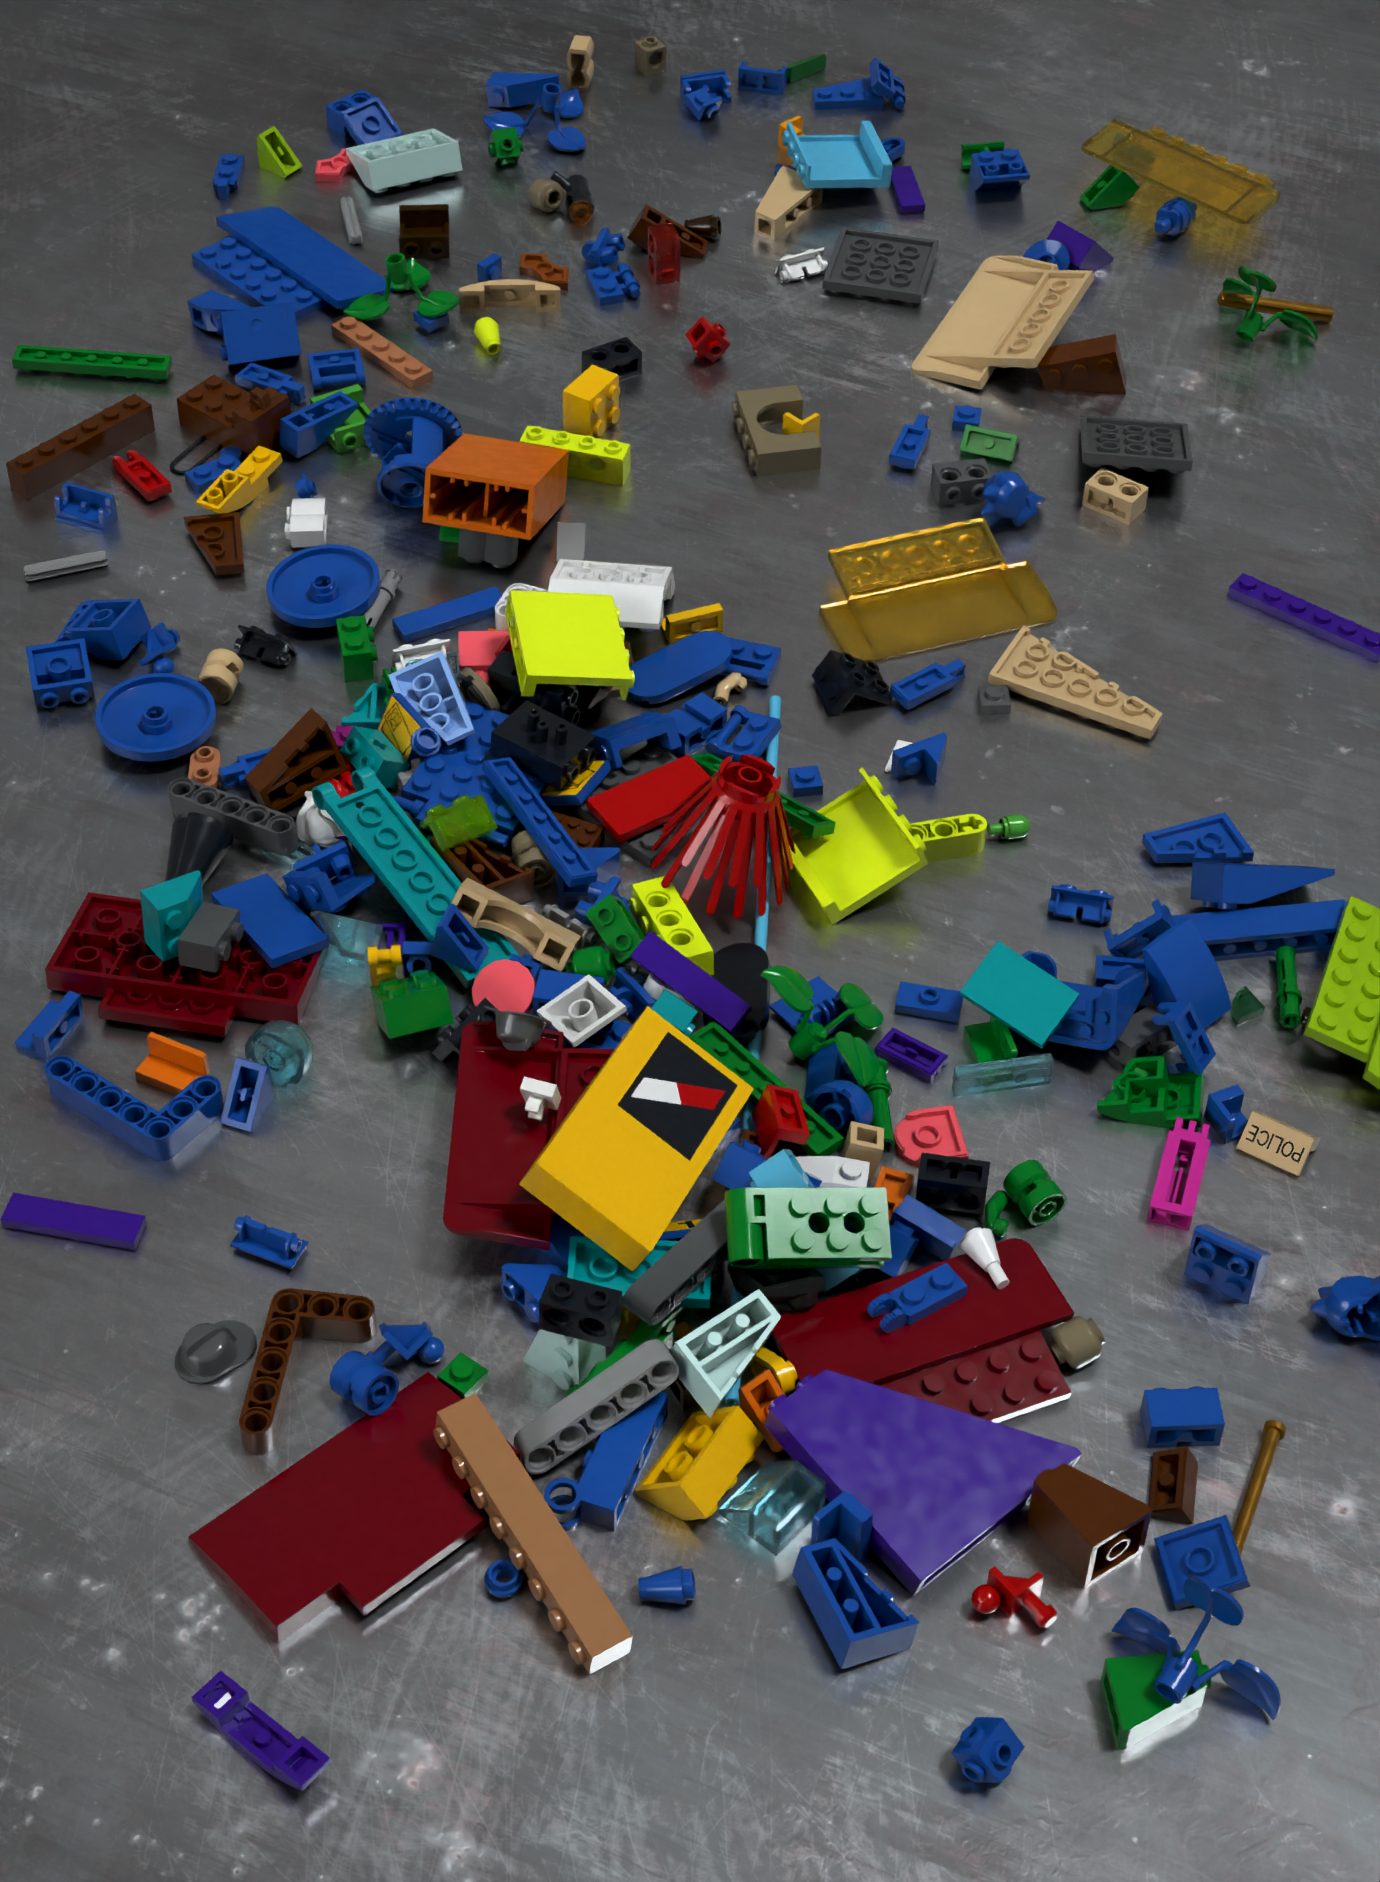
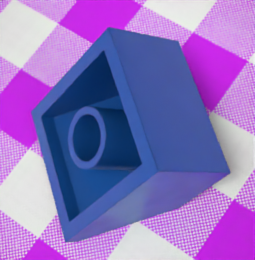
M139 598L93 600L64 630V633L71 640L85 638L87 651L100 660L121 661L127 658L131 650L142 641L140 636L148 632L152 627Z

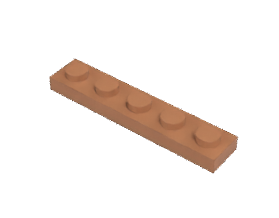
M344 317L342 320L331 324L332 334L352 348H359L361 354L412 389L433 379V370L354 317Z

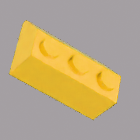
M739 1405L717 1408L711 1418L708 1417L705 1411L693 1412L634 1492L638 1497L683 1521L707 1519L717 1510V1503L724 1493L736 1484L738 1480L737 1475L745 1464L749 1463L756 1456V1449L765 1437Z

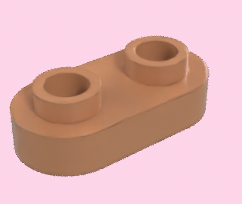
M202 746L194 750L190 757L188 778L219 789V768H222L219 750L210 746Z

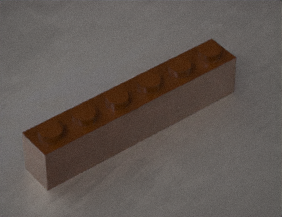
M133 394L7 462L6 466L11 490L29 501L154 432L152 405L136 394Z

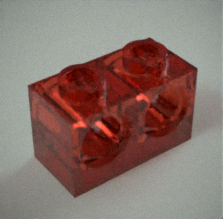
M673 223L648 226V270L655 284L662 285L680 282L681 238Z

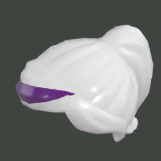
M305 791L304 795L307 799L297 813L295 821L299 844L311 846L318 843L319 846L326 848L343 840L346 845L349 844L350 840L328 812L320 810L316 806L312 797V791Z

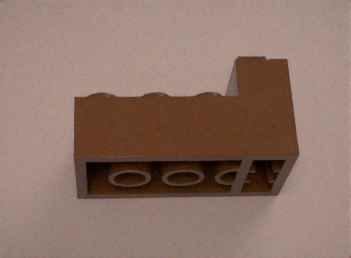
M212 375L177 398L181 426L200 436L205 435L206 439L217 445L221 444L223 448L229 446L240 448L243 459H246L258 446L276 452L282 449L279 446L280 419L291 414L289 396L279 393L272 387H268L265 390L256 387L249 393L216 375Z

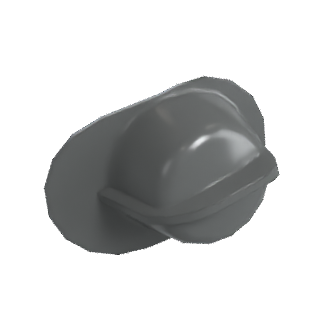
M484 1005L485 1008L496 1012V1036L502 1041L503 1046L510 1051H527L529 1047L536 1046L544 1028L552 1025V1022L542 1017L520 1012L500 1011Z
M234 1320L220 1321L214 1324H198L185 1334L182 1345L178 1348L175 1355V1368L179 1376L187 1382L195 1384L210 1383L244 1363L253 1355L257 1347L256 1335L252 1328Z

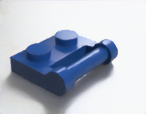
M359 348L307 354L314 391L322 390V387L357 383L359 385H366Z
M728 638L732 645L733 658L730 659L728 668L716 676H721L722 674L730 675L731 673L738 672L746 679L759 681L760 685L769 686L781 657V648Z
M736 705L730 713V719L717 736L707 742L705 749L708 753L722 759L733 755L731 761L740 762L742 754L760 757L782 728L780 719L749 712L744 706ZM740 724L744 725L731 744L726 745L725 743Z

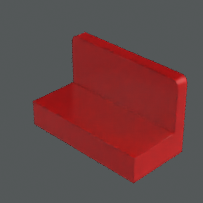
M767 1084L752 1112V1118L759 1145L762 1148L761 1153L763 1156L770 1158L779 1140L805 1145L810 1132L798 1090Z

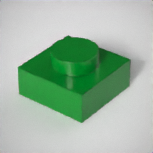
M460 1352L437 1375V1379L461 1399H464L474 1394L489 1379V1372L486 1368Z

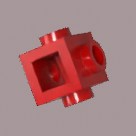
M703 316L685 334L693 347L694 353L701 359L708 358L713 363L731 345L726 337L727 330L720 323L716 322L713 324Z

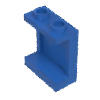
M651 711L590 732L596 735L595 749L597 750L595 760H608L611 767L616 769L623 767L619 751L647 740V743L653 741L655 745L670 750L682 746L675 718Z

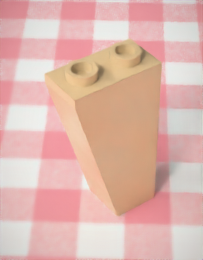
M782 166L755 211L754 233L775 241L822 203L823 188H805L802 180L798 178V171Z

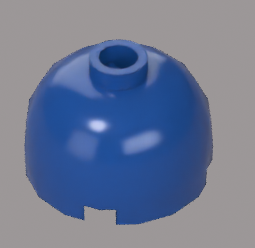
M837 1079L823 1084L812 1091L810 1100L806 1102L809 1107L844 1137V1141L851 1121L871 1125L874 1117L873 1104L869 1095L863 1088L851 1081Z

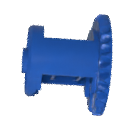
M399 398L379 405L367 416L364 423V439L371 452L377 454L379 459H382V469L377 474V489L387 501L405 508L423 507L425 468L462 436L460 422L448 408L427 399ZM412 431V435H408L407 432Z

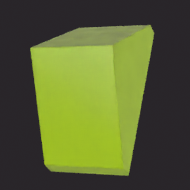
M275 125L256 137L260 168L285 178L302 167V164Z

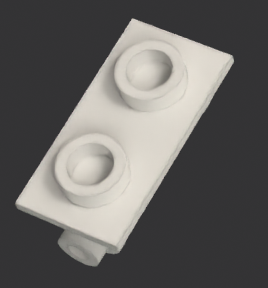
M824 247L816 250L808 249L800 254L782 257L779 259L774 274H780L782 281L791 282L804 278V269L808 277L824 273L828 268L827 261L822 260Z
M432 639L425 644L414 646L411 644L402 645L393 650L392 665H395L398 671L443 651L448 661L449 657L453 656L452 652L449 653L450 639Z

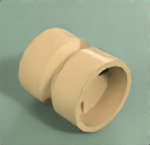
M215 649L208 654L197 681L209 690L215 704H223L231 700L244 669L243 662L237 654L227 649Z

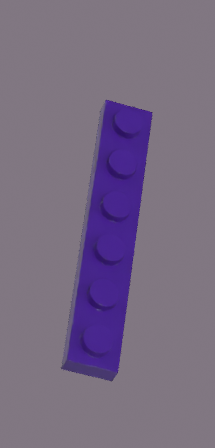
M1244 573L1229 586L1227 595L1375 663L1380 661V633L1367 629L1329 610L1320 608L1302 598L1291 595Z

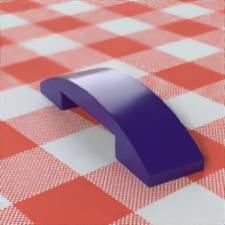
M222 1671L218 1672L191 1697L199 1710L236 1747L271 1775L296 1789L303 1791L332 1763L330 1757L302 1736L298 1740L252 1703L248 1692Z

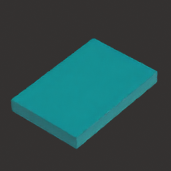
M999 941L996 942L960 991V996L1041 1049L1080 998L1078 992Z

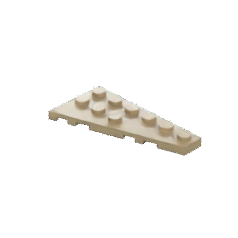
M1025 625L1021 627L989 673V684L1007 686L1009 691L1151 739L1162 720V712L1136 696H1127L1120 691L1118 684L1113 681L1110 683L1105 682L1099 678V672L1066 651L1058 652L1050 647V641L1044 637L1036 638L1030 634L1031 629Z

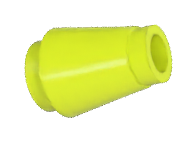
M490 317L479 319L475 323V336L489 355L498 354L501 351L498 323Z

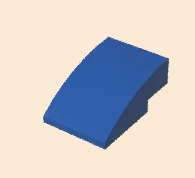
M1184 917L1142 949L1155 1004L1190 1001L1204 1030L1232 1009L1229 994L1218 965L1201 934L1190 919Z

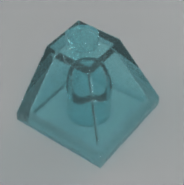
M311 909V918L329 938V943L337 954L347 957L346 964L364 968L365 963L368 962L367 947H379L383 926Z

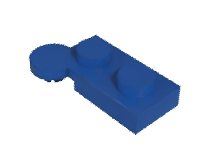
M229 446L222 449L219 458L184 472L185 481L197 493H204L226 469L235 471L238 468L242 459L240 448Z

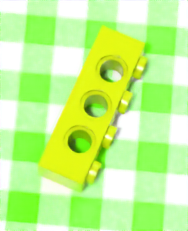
M528 425L519 440L522 443L569 450L567 476L623 486L631 470L630 444L621 443L616 440L610 441Z
M665 876L632 884V898H629V907L632 915L639 918L643 933L647 935L650 931L710 976L714 975L713 949L672 882L668 887L663 888L661 883Z

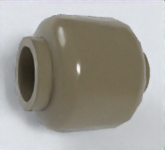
M538 178L530 185L528 198L535 208L545 212H554L563 203L564 191L558 182L547 178Z
M1075 1316L1052 1330L1054 1344L1049 1346V1349L1059 1365L1066 1363L1072 1369H1080L1102 1355V1344L1105 1343V1339L1099 1327L1091 1318L1086 1320L1082 1316Z

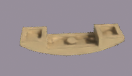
M502 279L474 283L459 288L460 313H484L485 307L535 306L536 312H561L560 287L544 282Z

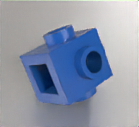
M976 1717L971 1725L962 1732L960 1741L951 1754L961 1765L962 1773L971 1781L976 1783H1001L1010 1774L1012 1765L1025 1746L1004 1718Z

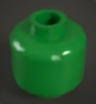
M600 945L575 950L572 954L571 962L566 964L567 973L603 977L604 987L611 982V977H615L616 967L611 951L607 952Z

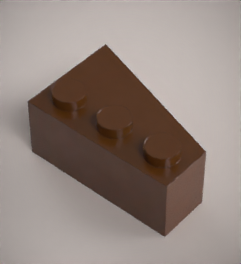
M1116 334L1049 347L1038 364L1044 388L1126 394V373Z
M311 708L246 775L245 780L258 804L279 811L304 796L305 791H312L313 787L323 784L346 771L347 766L328 723Z
M458 828L430 837L431 846L461 883L469 878L518 904L532 900L534 870L528 867L523 870L513 865L510 857L502 854L500 857L487 850V844Z

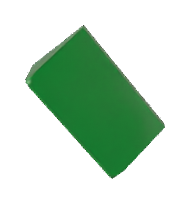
M826 54L811 56L786 66L788 67L786 73L788 82H795L826 69Z

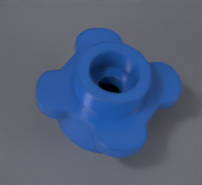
M303 473V480L295 482L299 498H314L313 496L318 495L316 485L313 480L308 481L306 474Z

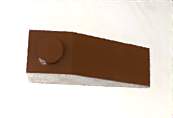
M645 204L635 219L627 237L635 245L643 247L648 251L701 259L705 256L709 241Z

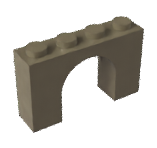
M798 385L736 391L735 402L731 403L732 416L737 418L738 433L743 434L744 450H748L749 464L754 466L757 476L820 469L821 445L815 431L775 434L764 429L771 425L783 424V414L787 412L802 420L803 398Z

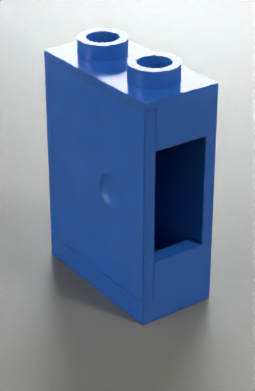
M293 302L224 311L219 313V319H215L217 334H222L224 345H220L222 361L227 360L228 366L288 358L302 354Z

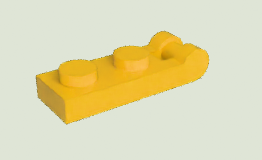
M401 944L391 945L390 949H378L377 946L367 947L372 986L378 985V981L385 978L396 977L398 980L404 979Z

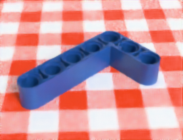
M55 1056L49 1059L45 1065L49 1090L54 1098L156 1161H167L175 1157L223 1112L224 1101L220 1080L212 1075H203L194 1079L161 1110L157 1111L69 1056Z

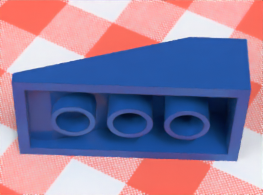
M1193 862L1190 899L1201 900L1203 907L1236 910L1237 904H1251L1334 876L1335 869L1293 865Z

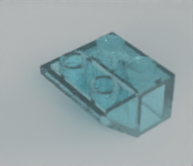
M767 1461L719 1508V1514L777 1556L813 1520V1516L825 1507L827 1482L798 1461Z

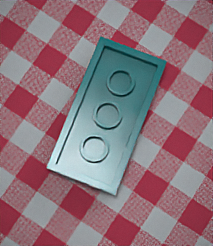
M570 1236L567 1278L622 1291L623 1301V1297L629 1287L678 1241L658 1240L651 1253L632 1272L588 1237ZM711 1275L677 1307L710 1308Z

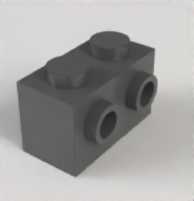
M203 902L178 938L180 965L216 973L223 961L229 959L231 949L235 943L240 942L242 939L244 925L240 923L239 909Z

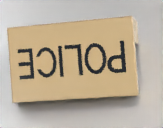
M1252 1111L1236 1148L1300 1176L1310 1151L1316 1150L1320 1138L1259 1111Z

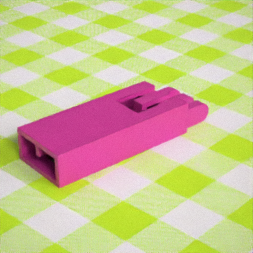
M1177 1117L1174 1130H1169L1147 1220L1190 1230L1211 1141L1207 1139L1210 1124L1203 1123L1199 1133L1195 1132L1197 1121L1190 1120L1187 1130L1182 1129L1183 1118ZM1177 1153L1181 1154L1178 1165L1180 1167L1179 1172L1173 1170ZM1189 1156H1191L1192 1161L1189 1173H1183V1169L1187 1168Z

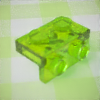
M469 794L461 796L452 801L453 805L447 808L443 804L437 805L426 811L428 816L419 823L422 829L430 826L441 851L491 833L498 828L482 794L470 798Z

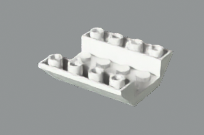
M559 559L550 577L548 592L613 595L615 607H618L620 611V628L626 629L630 627L638 628L642 632H652L655 629H660L663 621L664 601L672 598L675 591V581L672 567Z

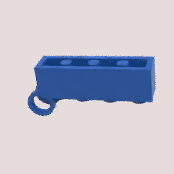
M661 1391L596 1437L597 1444L594 1451L588 1450L582 1464L583 1474L580 1480L575 1479L573 1481L568 1478H558L546 1486L544 1499L554 1513L569 1514L576 1510V1515L572 1520L560 1522L565 1531L575 1528L581 1521L615 1531L668 1415L667 1392ZM559 1487L572 1489V1496L558 1495L552 1499L550 1498L551 1493Z

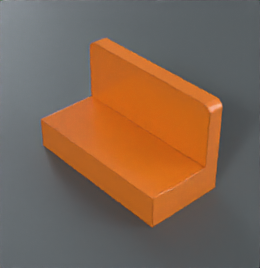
M150 1032L146 1037L149 1054L135 1070L136 1080L173 1095L179 1094L199 1076L210 1075L206 1053Z

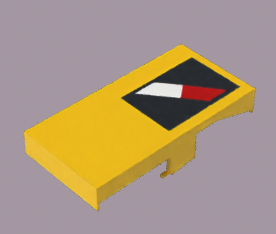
M647 1006L622 1036L619 1044L579 1097L519 1185L633 1272L653 1250L754 1088Z

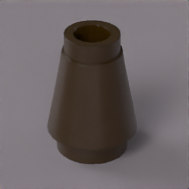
M712 214L685 220L684 227L702 238L714 240L715 237L721 236L722 226L720 217H715Z

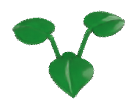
M394 253L385 258L388 274L385 275V294L383 296L377 293L365 294L353 301L343 312L345 315L354 317L356 320H373L383 316L390 309V304L387 302L390 295V286L394 291L414 289L418 298L422 301L418 304L417 310L420 315L425 317H437L446 314L460 304V300L456 295L441 290L433 291L427 297L423 296L419 288L431 280L430 271L421 266L414 258H411L406 263L404 254Z
M1240 266L1238 274L1245 283L1232 278H1226L1223 282L1222 291L1255 296L1250 310H1246V314L1235 332L1243 340L1253 342L1259 331L1265 332L1266 328L1279 318L1287 327L1308 335L1315 343L1317 342L1318 331L1310 319L1300 313L1285 309L1283 313L1277 312L1263 323L1264 317L1255 311L1262 289L1274 292L1277 288L1276 283L1268 276ZM1247 284L1256 286L1257 291H1252L1251 287Z
M773 966L764 970L760 976L771 983L784 1002L796 1012L805 1013L801 1022L796 1026L798 1032L788 1041L794 1055L802 1060H806L813 1053L817 1054L821 1049L836 1044L859 1086L864 1088L878 1073L880 1068L879 1060L871 1047L859 1037L853 1038L849 1032L839 1031L835 1034L834 1038L825 1040V1038L827 1037V1032L852 1014L859 1025L865 1029L873 1030L882 1024L883 1014L876 1005L872 1004L868 994L859 986L853 983H846L839 989V995L842 1002L849 1009L825 1027L818 1022L807 1024L814 1009V1004L810 1001L814 997V992L806 979L799 972L787 966Z

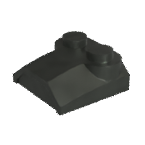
M727 1264V1271L736 1291L743 1297H747L760 1289L771 1304L785 1303L793 1310L803 1311L818 1302V1294L825 1290V1276L815 1268L741 1269V1267H733Z

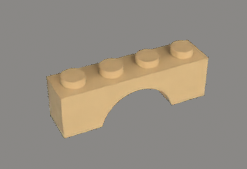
M469 878L459 886L451 903L456 905L472 927L493 930L515 940L525 947L534 959L560 972L563 971L567 962H569L581 938V935Z

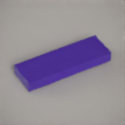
M911 166L892 167L890 184L901 214L925 212V202Z

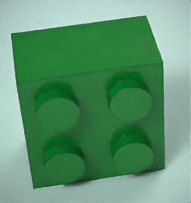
M419 970L412 972L410 978L398 980L396 977L385 978L378 981V985L370 987L377 1023L389 1039L454 1023L447 986L434 972L429 973V970Z

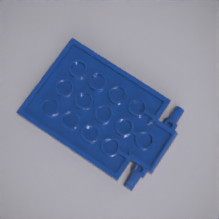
M467 700L465 704L476 733L451 745H447L441 739V747L437 754L424 758L401 789V797L396 795L394 799L403 811L410 813V817L416 819V825L439 834L458 828L483 843L487 841L505 848L509 838L513 839L522 823L483 772L482 766L486 760L498 759L490 755L491 734L509 715ZM521 771L541 797L549 784Z

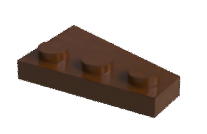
M239 512L184 517L186 529L216 575L244 573Z

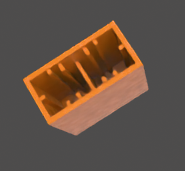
M464 433L425 468L422 522L531 540L565 503L569 450Z

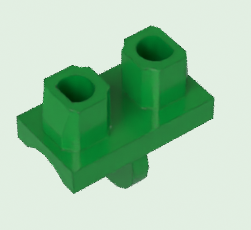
M1004 142L961 144V169H970L972 153L1003 151Z

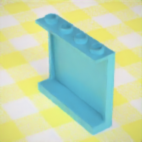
M861 121L859 135H797L792 123L787 122V129L782 134V142L787 147L788 156L792 158L793 167L797 169L798 178L802 180L805 188L890 187L893 164L871 121Z

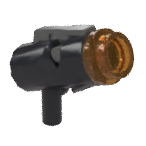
M555 171L550 179L558 182L566 191L565 202L570 218L578 224L587 223L595 212L594 198L589 191L587 179L578 174L566 179Z

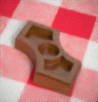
M521 254L520 275L530 276L539 282L558 286L560 290H568L569 269L567 267L554 265L547 259L546 254Z

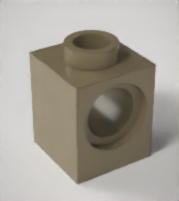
M649 36L643 40L636 41L635 67L646 77L665 72L666 46L655 36Z

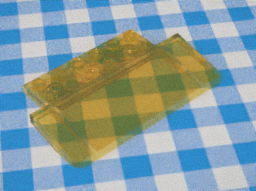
M1113 119L1084 142L1081 148L1087 155L1241 224H1251L1258 220L1278 202L1281 195L1280 192L1273 190L1276 183L1270 181L1267 175L1250 172L1248 167L1242 164H1232L1227 161L1226 157L1218 154L1212 155L1206 152L1207 149L1202 146H1192L1186 143V140L1182 137H1172L1165 134L1166 131L1159 127L1142 131L1122 121Z
M984 517L829 550V562L846 600L822 605L819 610V614L842 653L847 652L855 658L864 661L871 660L873 662L1021 629L1023 625L1032 627L1050 623L1056 619L1058 612L1048 589L1029 561L1007 565Z

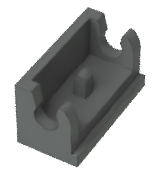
M1153 1002L1133 1014L1123 1034L1115 1044L1119 1051L1115 1048L1109 1051V1054L1122 1065L1126 1066L1131 1058L1160 1056L1177 1045L1172 1038L1173 1035L1168 1025H1155L1152 1020L1153 1016H1163V1014L1158 1012L1157 1004Z

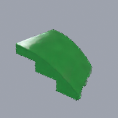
M1165 1055L1131 1058L1124 1067L1123 1073L1111 1084L1112 1091L1104 1101L1099 1100L1097 1102L1098 1113L1130 1123L1163 1128H1174L1176 1118L1180 1117L1184 1121L1182 1128H1188L1190 1120L1197 1121L1195 1128H1201L1205 1084L1203 1072L1201 1074H1195L1194 1072L1169 1074Z

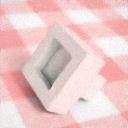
M524 1076L520 1091L524 1101L527 1102L525 1111L529 1112V1118L541 1121L546 1107L554 1110L558 1109L561 1101L560 1092L555 1084Z

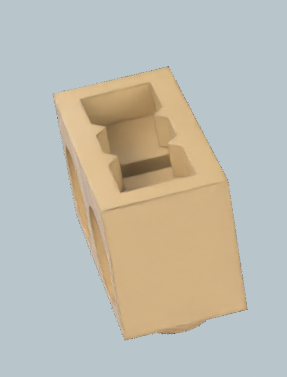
M1101 467L1085 483L1082 505L1130 525L1146 509L1149 487Z

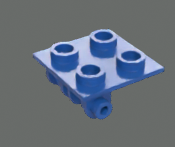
M819 976L808 982L814 992V997L810 1000L814 1004V1009L807 1024L818 1022L825 1027L849 1009L842 1002L839 991L836 992ZM782 998L771 1004L769 1008L792 1029L798 1032L796 1026L801 1022L805 1013L796 1012ZM854 1015L848 1016L827 1032V1036L854 1020Z

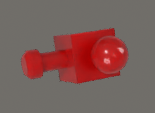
M994 1566L989 1570L987 1584L978 1586L972 1593L973 1607L982 1614L993 1613L1000 1605L1010 1617H1013L1027 1607L1035 1616L1034 1621L1040 1628L1051 1626L1057 1618V1611L1051 1605L1046 1606L1039 1599L1044 1578L1039 1571L1030 1578L1004 1576Z

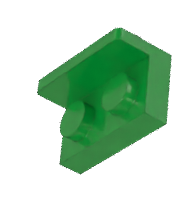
M609 894L586 911L587 917L618 963L623 964L629 960L632 952L646 937L622 900L617 896Z

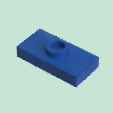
M900 981L895 1012L959 1023L963 997L960 996V991Z

